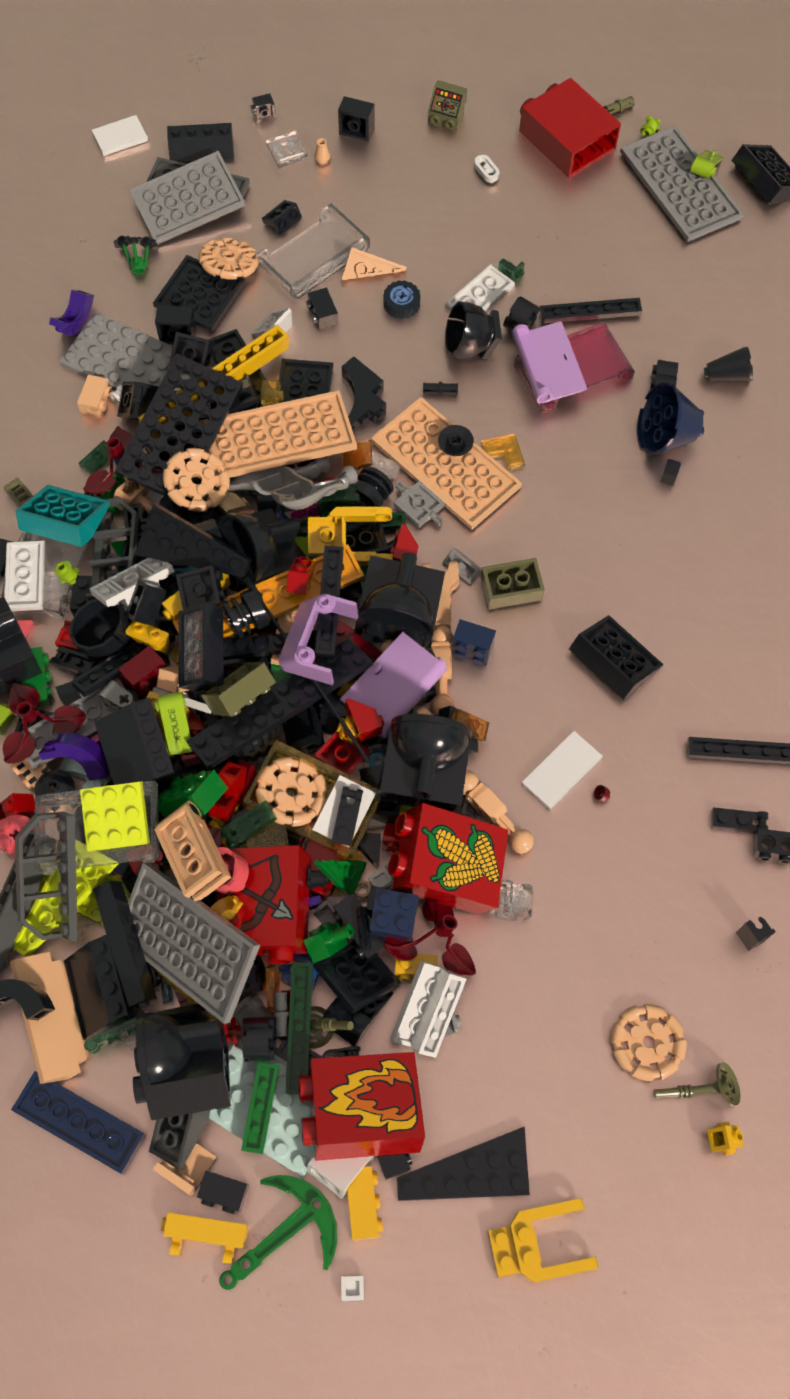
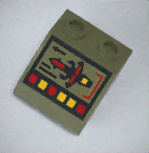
M437 80L428 109V123L458 131L464 118L467 88Z

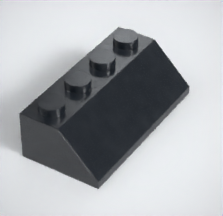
M232 123L167 126L170 160L189 164L219 151L224 162H234Z

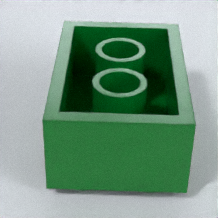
M203 770L198 774L193 775L191 773L186 777H176L170 782L171 786L158 796L159 799L154 805L162 816L166 818L184 803L191 801L197 806L202 816L207 814L228 787L215 770L206 772Z

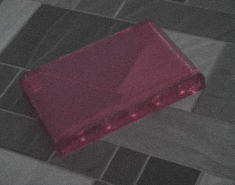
M599 323L567 335L587 388L618 376L620 381H629L633 378L635 373L633 367L605 323ZM518 354L514 360V367L541 413L553 410L558 399L546 403H538L536 401L520 354Z

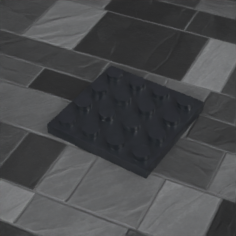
M186 255L154 300L153 306L155 308H158V305L193 308L195 324L213 332L246 284L245 279L237 277L236 280L221 279L218 275L213 276L202 268L198 259Z

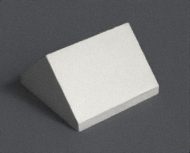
M286 308L271 312L251 335L256 339L277 324L287 333L292 327L291 309Z

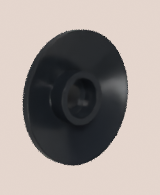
M461 425L447 426L440 432L438 437L440 449L450 456L465 455L472 449L474 443L470 430Z
M51 770L44 773L35 785L36 798L42 805L49 808L64 806L72 799L75 793L73 778L62 770ZM52 784H57L56 788L51 789L50 786Z

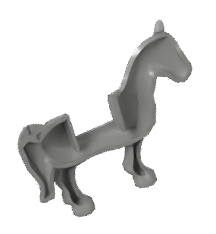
M327 456L316 458L310 464L300 468L291 469L287 466H280L231 477L230 487L227 491L255 490L263 495H272V498L277 503L289 509L300 510L317 503L323 496H330L338 490H344L349 485L355 484L358 481V476L352 466H346L342 469L341 474L333 480L319 483L309 480L317 478L320 472L329 471L330 463Z

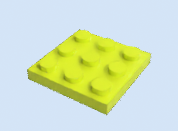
M142 781L80 789L87 852L150 844Z

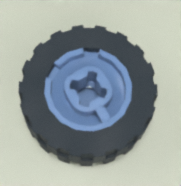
M405 280L392 282L388 285L383 294L385 311L394 318L403 319L414 316L420 308V291L417 289V286Z

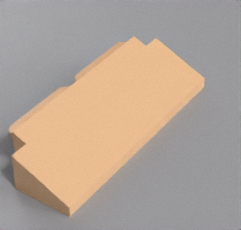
M50 952L13 959L10 964L14 979L31 982L40 986L48 994L55 1008L54 1011L38 1021L26 1019L22 1009L40 1084L68 1080L81 1072L79 1064L87 1060L89 1052L86 1040H83L78 1017L74 1010L75 1005L65 964L61 960L52 961Z

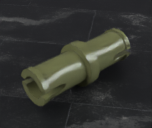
M629 96L622 100L618 99L612 104L605 105L604 108L610 114L621 113L624 109L635 105L633 102L634 98Z

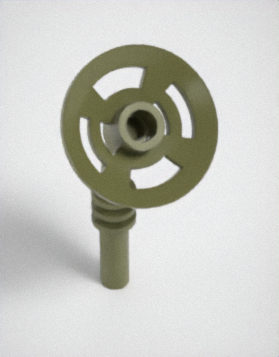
M311 1006V1011H318L324 1016L326 1009L319 1006ZM311 1014V1017H317L319 1020L311 1019L310 1033L316 1035H310V1039H317L318 1042H310V1048L316 1049L326 1045L331 1040L333 1031H336V1029L352 1030L354 1027L353 1022L337 1021L335 1018H323V1016L318 1014ZM323 1030L328 1031L325 1037L321 1034Z
M725 1062L717 1065V1080L713 1084L692 1087L690 1084L687 1086L678 1085L677 1088L654 1089L653 1091L655 1098L678 1096L679 1099L691 1098L692 1095L718 1092L732 1106L738 1105L741 1098L737 1078L731 1067Z

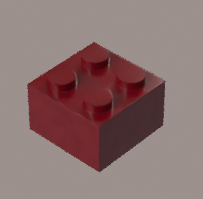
M149 645L118 670L125 685L140 701L142 698L147 697L149 691L152 692L153 688L157 687L159 668H164L166 665L163 659Z

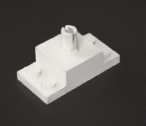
M147 558L89 589L91 594L105 606L110 607L120 603L127 609L138 579L160 585L158 580L167 578L174 572V569L166 561Z

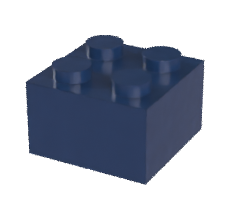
M460 619L452 640V655L460 660L466 659L476 665L487 666L494 646L496 630Z
M377 889L370 925V935L412 941L418 895Z

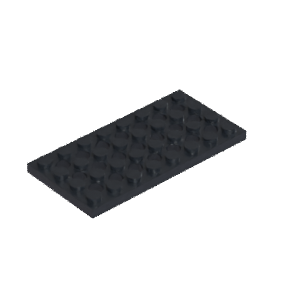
M176 353L115 470V474L170 498L168 496L169 492L167 488H164L163 471L168 466L166 464L168 460H161L159 458L160 455L167 454L171 458L179 451L181 453L185 452L184 449L186 447L204 449V452L209 453L243 383ZM188 374L190 379L184 380L181 378V375ZM204 381L207 383V386L200 387L197 383ZM180 388L183 390V393L176 394L173 390ZM220 388L224 393L219 395L214 390ZM196 395L200 400L194 402L190 397ZM171 402L176 406L173 409H169L166 407V404ZM214 403L216 408L209 409L206 405ZM184 410H190L192 412V415L185 416L182 412ZM165 417L168 419V422L163 424L158 419ZM205 417L209 420V422L203 424L199 421V419ZM180 424L183 425L185 429L183 431H178L175 429V426ZM158 432L161 436L159 438H152L150 434ZM199 432L202 436L194 438L192 433ZM174 439L177 441V444L170 446L167 441ZM151 447L153 451L151 453H145L143 452V448ZM187 458L184 461L187 464L190 460ZM201 458L200 462L204 463L205 460ZM143 462L145 466L143 468H137L135 466V463ZM159 469L162 471V474L155 476L152 474V471ZM174 469L173 472L178 475L179 471ZM192 477V478H191V480H192L193 483H194L196 477ZM179 484L174 486L175 489H181Z

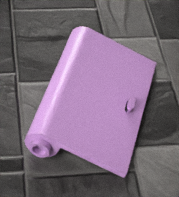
M562 321L530 331L527 325L519 324L515 326L512 330V335L538 403H546L587 390Z
M402 632L340 700L345 704L346 699H352L375 708L378 715H382L385 723L382 734L379 735L384 739L391 720L396 716L407 714L447 671L445 667L447 664L442 658L434 657Z

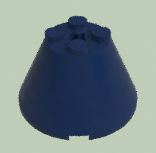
M662 382L649 391L645 397L647 399L645 406L640 408L637 420L638 442L641 448L646 450V453L652 455L660 454L693 443L698 437L703 436L704 411L691 402L676 386L671 383Z

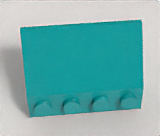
M46 485L15 511L19 530L83 547L96 532L110 506V501Z

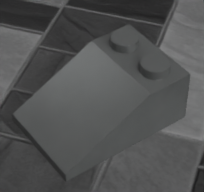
M211 1110L157 1119L149 1152L176 1168L182 1169L208 1123Z

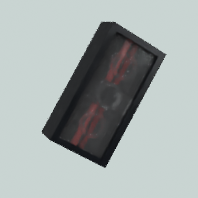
M202 603L179 611V688L197 692L224 684L223 607Z

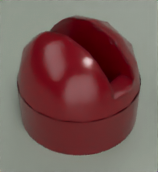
M598 785L594 789L593 796L596 800L605 802L609 800L611 792L607 787Z

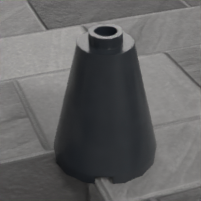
M748 346L707 363L706 367L703 368L705 378H708L709 381H752L753 367L750 362L751 355Z

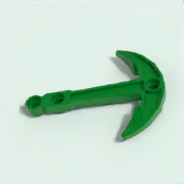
M288 1175L270 1176L260 1180V1184L276 1187L288 1194L291 1192L301 1202V1206L254 1249L247 1251L234 1262L231 1270L224 1271L220 1275L219 1283L223 1289L230 1290L235 1288L238 1280H244L262 1264L266 1257L311 1221L316 1222L322 1233L320 1239L323 1249V1269L328 1270L337 1247V1222L330 1203L319 1189L303 1179ZM314 1200H319L321 1203L318 1209H315L312 1205ZM244 1260H248L250 1263L248 1269L242 1267ZM227 1275L232 1278L230 1285L224 1282V1278Z

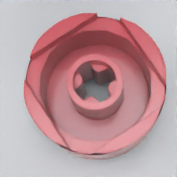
M11 815L0 820V849L14 860L16 859L15 837L30 821L27 816ZM36 826L32 829L33 831L39 832Z
M218 847L231 878L215 889V891L226 895L242 891L245 888L249 875L247 860L228 848Z

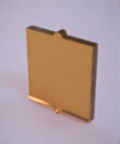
M371 440L356 442V450L343 452V468L352 466L354 469L359 470L365 466H372Z

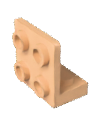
M196 1143L182 1169H178L163 1160L161 1163L157 1162L152 1170L192 1196L203 1180L205 1171H209L216 1160V1156Z

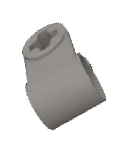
M110 680L98 694L103 702L116 710L135 702L132 694L113 680Z

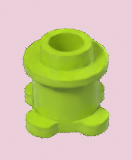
M647 116L645 119L646 123L640 128L641 134L644 137H648L659 131L658 127L661 121Z
M62 561L57 564L54 572L57 577H60L59 581L62 584L69 583L73 585L80 570L78 568L73 569L69 561Z

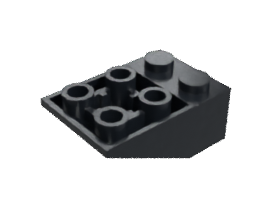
M392 991L354 1014H351L340 999L336 997L326 1009L323 1018H335L337 1021H352L354 1024L352 1030L336 1029L333 1032L352 1046H356L394 993Z

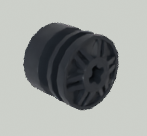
M365 466L357 475L358 481L350 485L346 490V495L355 507H381L383 501L393 492L394 486L382 471L371 466Z
M252 588L240 593L241 603H238L234 597L230 598L232 607H230L227 601L221 602L226 622L239 639L244 637L242 628H244L248 635L251 634L250 624H253L257 630L270 625L265 609Z

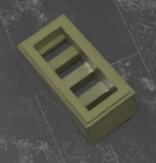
M18 477L4 486L6 494L18 508L33 497L32 493Z

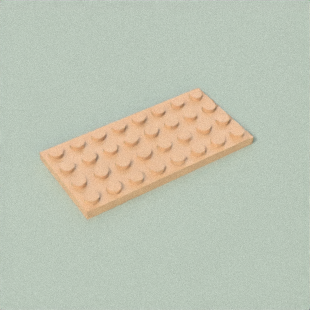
M340 390L228 414L209 454L213 453L225 464L224 468L228 471L231 478L356 450L357 443ZM208 419L200 420L203 424L209 422ZM214 471V472H215V475H214V476H218V475H219L218 471Z
M420 397L371 437V442L416 482H422L445 503L444 507L469 529L473 530L520 489L522 483L475 442L472 449L465 455L450 456L444 453L438 444L439 434L444 428L454 424Z

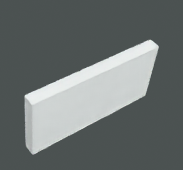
M490 264L445 303V307L451 311L458 301H467L481 306L487 311L515 287V282Z
M44 540L7 542L4 598L12 611L43 610Z
M573 731L522 781L521 785L546 808L551 810L603 756L579 734Z

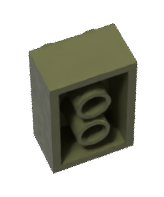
M536 558L482 567L480 578L488 610L543 600L545 589Z
M246 662L225 677L224 684L210 688L201 696L213 715L233 717L241 712L240 709L255 702L258 695L267 693L271 689L270 686L276 682L264 662Z

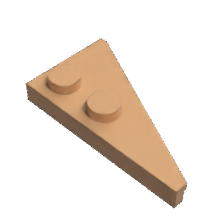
M351 247L341 279L347 280L405 271L407 267Z

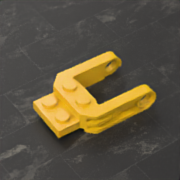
M335 507L327 517H308V555H324V546L342 547L346 545V522L392 520V509L389 507ZM352 552L359 566H368L370 555L393 560L392 553Z
M583 1198L519 1211L509 1226L488 1230L497 1278L520 1273L531 1282H539L598 1269L596 1256L542 1268L536 1234L531 1224L535 1220L585 1210Z

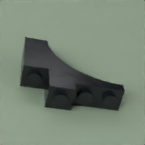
M353 356L342 365V377L348 382L354 395V404L348 418L353 434H355L369 420L375 423L385 417L386 402L379 397L384 390V380Z

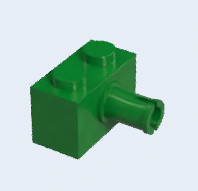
M326 922L309 932L310 936L303 941L313 964L331 957L348 945L346 938L354 936V929L351 924L348 923L340 927L337 922L331 925L329 922Z

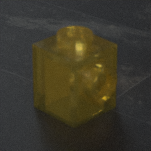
M262 380L260 396L262 407L284 401V391L281 390L280 380Z

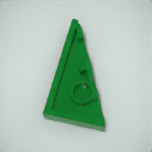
M316 859L314 865L348 897L355 892L367 863L356 860Z

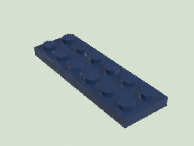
M36 1071L32 1074L11 1109L120 1174L124 1173L145 1136V1133L56 1082L40 1084Z

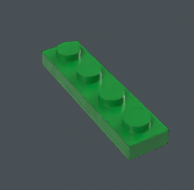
M258 1061L241 1151L264 1154L280 1065Z

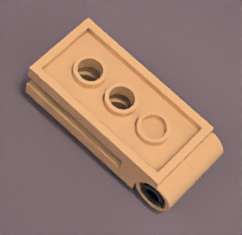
M187 801L156 825L155 833L185 897L189 898L192 896L194 901H201L231 878L205 821L201 819L199 809L193 802Z

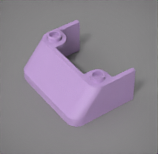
M328 594L319 595L301 602L279 656L281 669L292 674L333 685L332 670L313 664L315 653L306 645L319 613L328 614L332 612L358 619L357 603Z

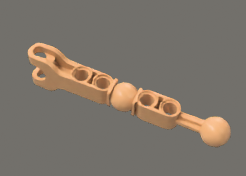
M457 561L449 562L448 570L445 572L434 632L431 639V649H433L436 658H442L447 664L445 666L447 671L436 682V696L430 704L431 712L436 716L439 715L440 708L454 707V701L448 696V679H452L451 643L453 633L451 631V593L458 587L460 582ZM422 563V567L431 568L430 563Z
M420 707L415 713L432 715L424 707ZM466 770L463 795H467L465 799L468 800L469 804L487 823L492 825L497 823L500 827L509 830V845L513 851L520 854L529 852L534 844V837L531 832L526 829H518L505 816L507 808L483 782L479 784V779L474 772Z

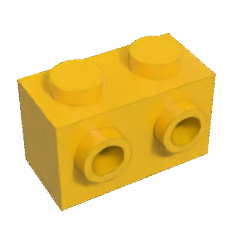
M417 954L410 961L396 959L395 976L400 981H411V979H414L421 960L438 965V955Z

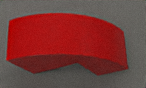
M228 762L219 772V777L228 789L209 810V816L226 822L230 819L238 805L244 788L247 767Z

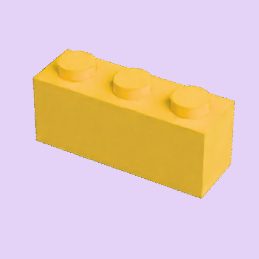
M372 1166L364 1167L347 1189L352 1240L379 1237V1232H383L382 1218H377L376 1209L380 1208L379 1194L374 1193V1185H378L377 1171H372Z

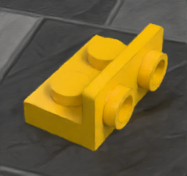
M135 621L126 629V635L131 636L137 643H142L146 646L150 645L154 650L165 654L169 650V633Z

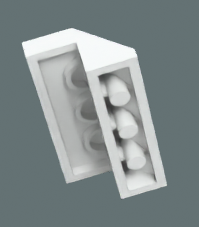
M421 960L390 1040L394 1043L410 1046L419 1054L436 1058L467 979L441 966Z

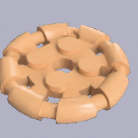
M221 238L218 241L216 239L211 240L202 247L198 255L202 268L213 276H220L221 279L236 280L237 277L245 278L251 275L259 264L258 254L252 246L232 238Z
M188 448L185 452L181 453L179 451L174 454L166 463L168 466L163 471L164 488H167L168 496L178 506L189 508L188 510L202 512L207 511L210 507L215 508L225 499V493L230 487V477L228 471L224 468L225 464L215 454H209L200 448ZM189 458L190 461L185 464L184 460ZM201 458L208 461L207 465L200 462ZM174 469L179 471L178 475L173 472ZM214 471H218L219 475H218V476H214V475H215V472H214ZM198 477L201 483L194 484L191 478ZM179 484L181 489H175L174 486ZM214 486L218 487L219 491L213 490ZM187 496L189 498H192L193 500L189 501L185 499V497ZM207 496L208 501H204L202 497Z
M282 757L272 761L273 764L270 766L266 765L256 781L258 788L255 789L258 805L261 809H264L269 819L281 825L290 824L291 827H297L310 823L311 819L317 818L320 815L327 801L325 796L328 793L325 778L317 772L316 766L302 758L296 760L292 759V757ZM291 767L298 768L297 772H290ZM275 771L280 773L277 778L273 774ZM310 775L313 778V781L310 782L307 776ZM266 786H271V791L266 790ZM286 789H295L297 795L293 797L289 796L286 793ZM312 793L318 794L317 798H311ZM273 801L278 805L275 808L270 805ZM305 806L309 809L307 813L302 810ZM285 812L292 813V816H286Z
M644 1004V1006L640 1007L635 1005L626 1009L619 1015L620 1019L617 1023H614L611 1031L610 1043L613 1044L614 1052L612 1053L617 1063L624 1071L627 1070L632 1073L633 1077L644 1081H653L656 1078L662 1080L671 1076L678 1070V1064L680 1061L683 1062L686 1054L687 1042L683 1037L684 1029L673 1014H668L664 1011L665 1008L658 1005ZM645 1014L646 1021L640 1022L639 1015ZM659 1018L666 1022L664 1026L661 1023H656ZM626 1024L632 1027L629 1032L624 1029ZM668 1035H674L676 1042L670 1043ZM644 1037H650L653 1040L654 1045L652 1048H646L643 1045ZM626 1042L627 1050H622L621 1043ZM668 1053L673 1056L671 1061L664 1058ZM633 1057L640 1061L637 1067L631 1063ZM656 1063L657 1070H651L650 1064Z

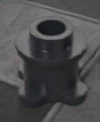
M308 867L307 886L309 891L313 890V887H323V889H326V885H330V880L320 870L312 871V867Z

